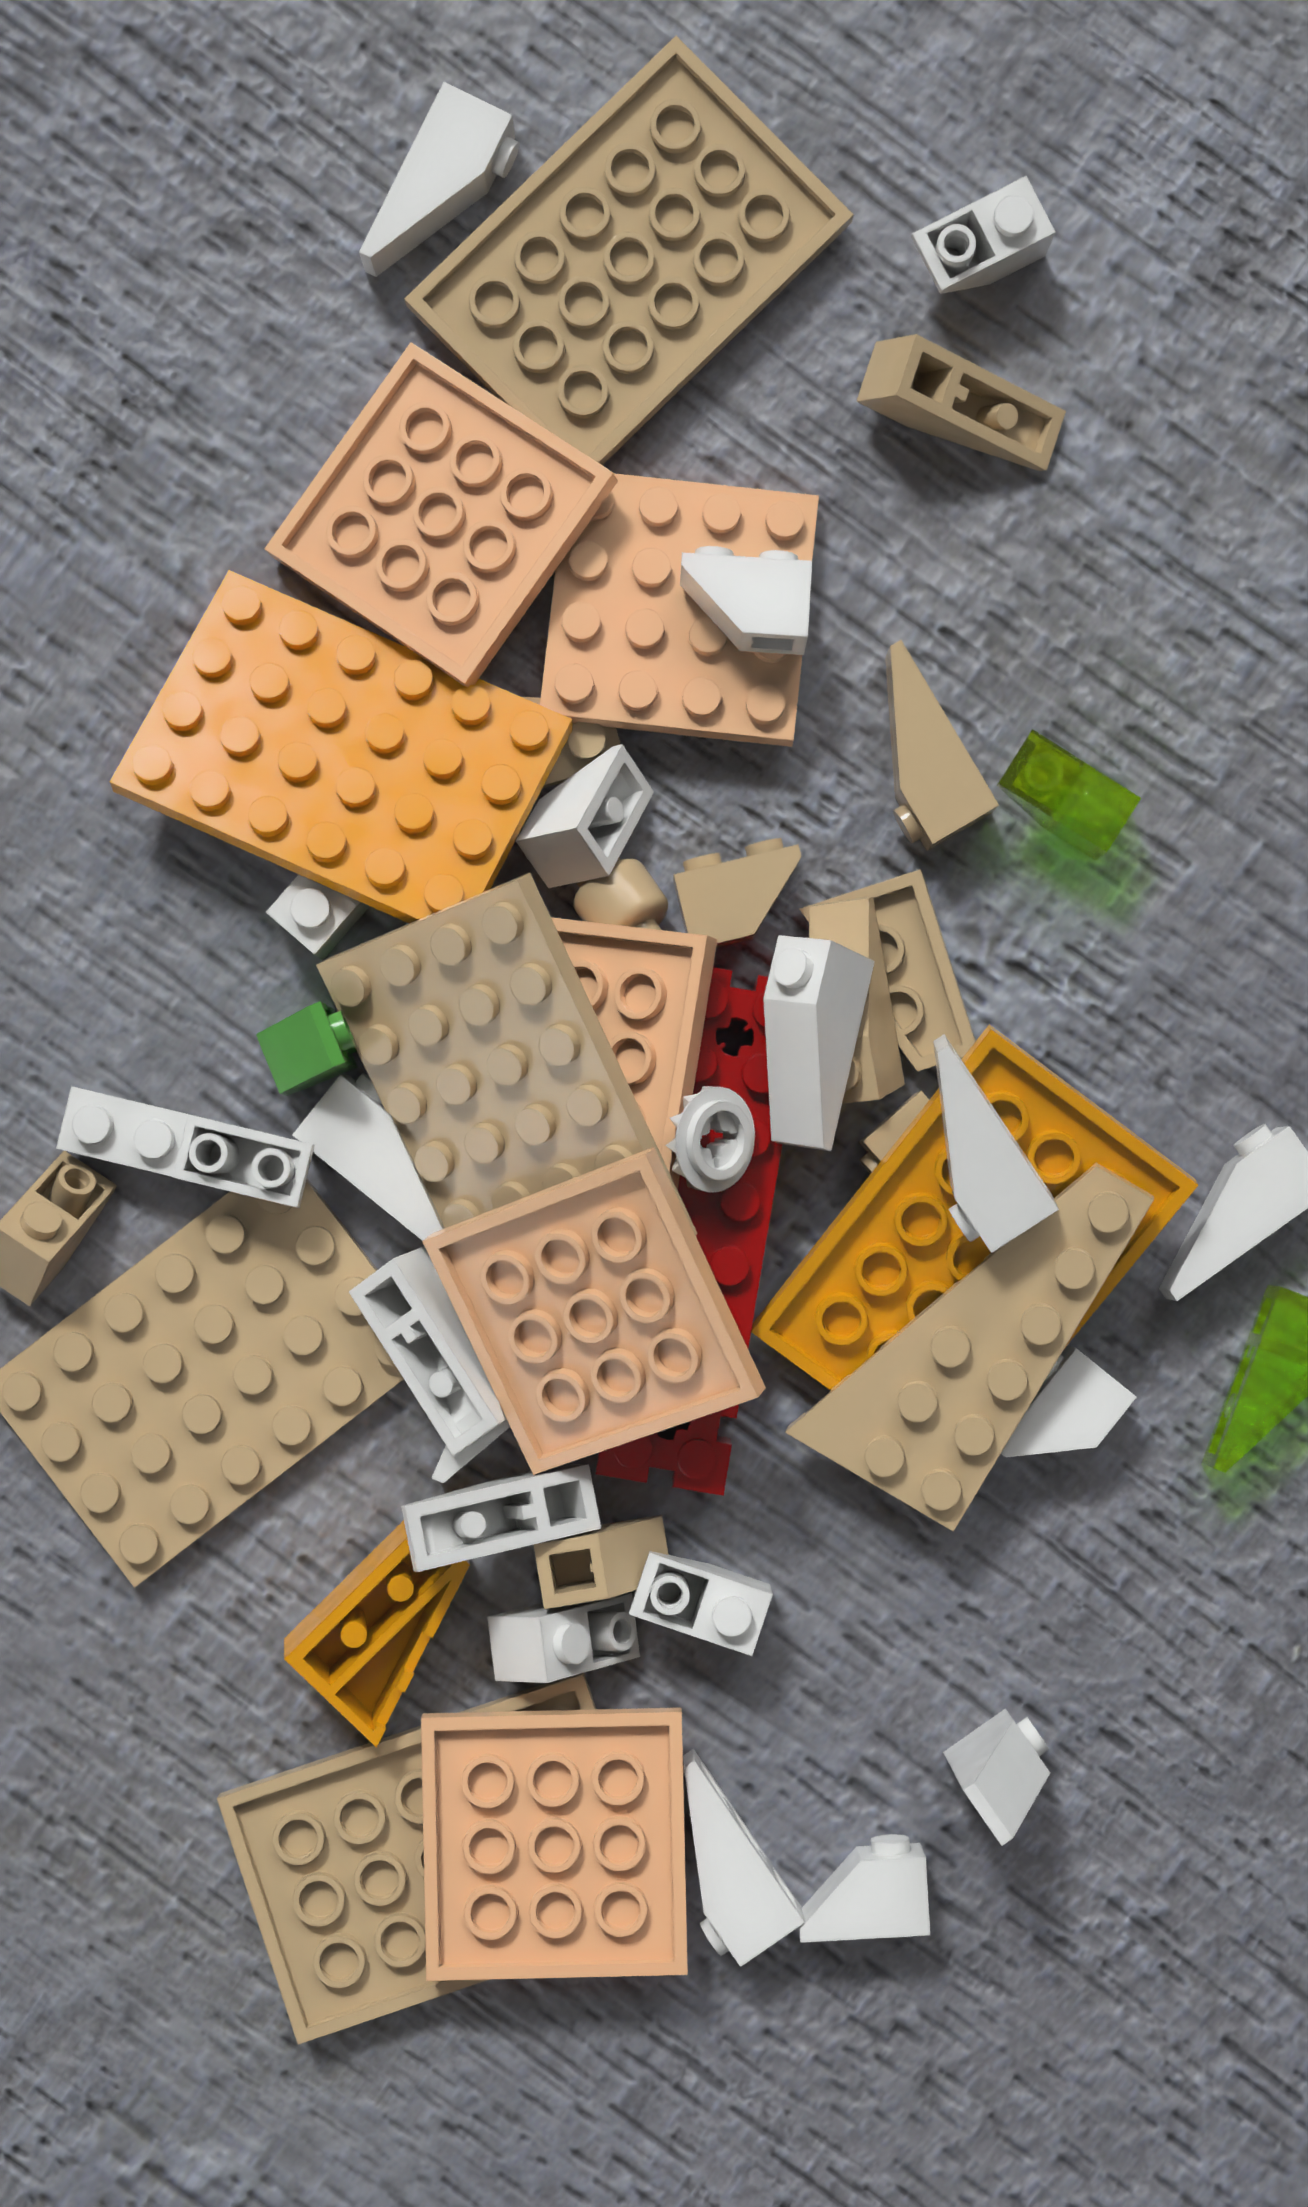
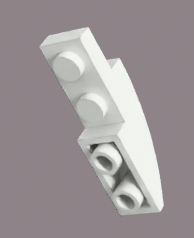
M71 1086L56 1149L300 1208L315 1145Z

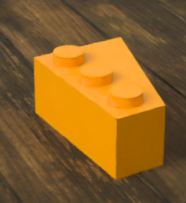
M403 1520L284 1638V1660L377 1748L403 1692L405 1693L414 1676V1669L430 1638L434 1637L470 1566L469 1560L414 1572Z

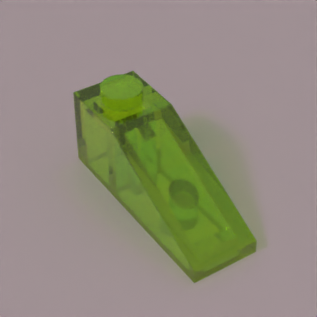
M1267 1285L1201 1463L1226 1473L1308 1397L1307 1296L1280 1286Z

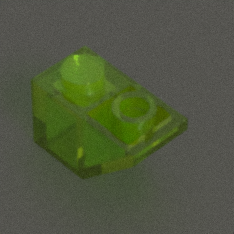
M1033 729L997 783V786L1040 826L1095 861L1108 852L1141 800V797Z

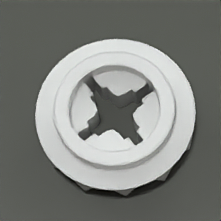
M703 1086L700 1093L683 1096V1112L670 1118L677 1128L675 1139L666 1144V1146L676 1153V1160L672 1171L686 1178L687 1187L705 1192H719L735 1184L746 1171L754 1149V1122L746 1102L736 1092L724 1087ZM710 1130L723 1133V1137L715 1138V1142L707 1144L706 1148L700 1145L702 1135L708 1134Z

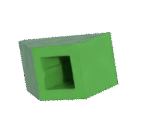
M321 1001L305 1007L256 1034L278 1091L282 1095L289 1096L358 1068L352 1054L357 1052L356 1044L341 1010L335 1012V1009Z

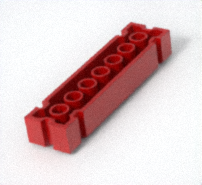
M713 967L693 1094L700 1093L703 1086L724 1087L736 1092L746 1102L753 1118L755 1129L754 1149L746 1171L731 1187L719 1192H705L687 1187L686 1178L680 1175L678 1193L697 1231L696 1238L744 1342L747 1348H749L782 1144L771 1141L764 1017V994L768 977L758 975L755 980L754 991L730 987L732 970ZM731 1022L743 1024L745 1027L742 1030V1034L750 1032L752 1039L751 1046H741L737 1056L724 1053L722 1050L726 1044L721 1043L717 1045L716 1031H727ZM710 1130L708 1134L702 1135L700 1145L706 1148L707 1144L715 1142V1138L723 1137V1133ZM739 1404L687 1422L686 1425H677L673 1434L657 1432L599 1452L596 1474L647 1483L649 1467L673 1471L672 1487L724 1496L732 1442L730 1438L717 1435L720 1417L737 1419Z

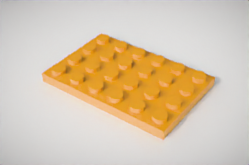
M228 570L112 776L110 784L113 792L410 924L491 889L568 740L573 726L571 718L484 680L478 679L475 685L463 686L401 644Z
M989 1024L961 1060L1053 1197L1058 1196L1095 1163L1100 1164L1154 1196V1201L1068 1341V1345L1198 1187V1183L1195 1178ZM939 1088L752 1324L751 1333L829 1390L848 1374L851 1375L879 1351L883 1344L951 1286L962 1280L991 1253L980 1236L970 1242L949 1211V1208L956 1205L957 1201L954 1198L950 1185Z

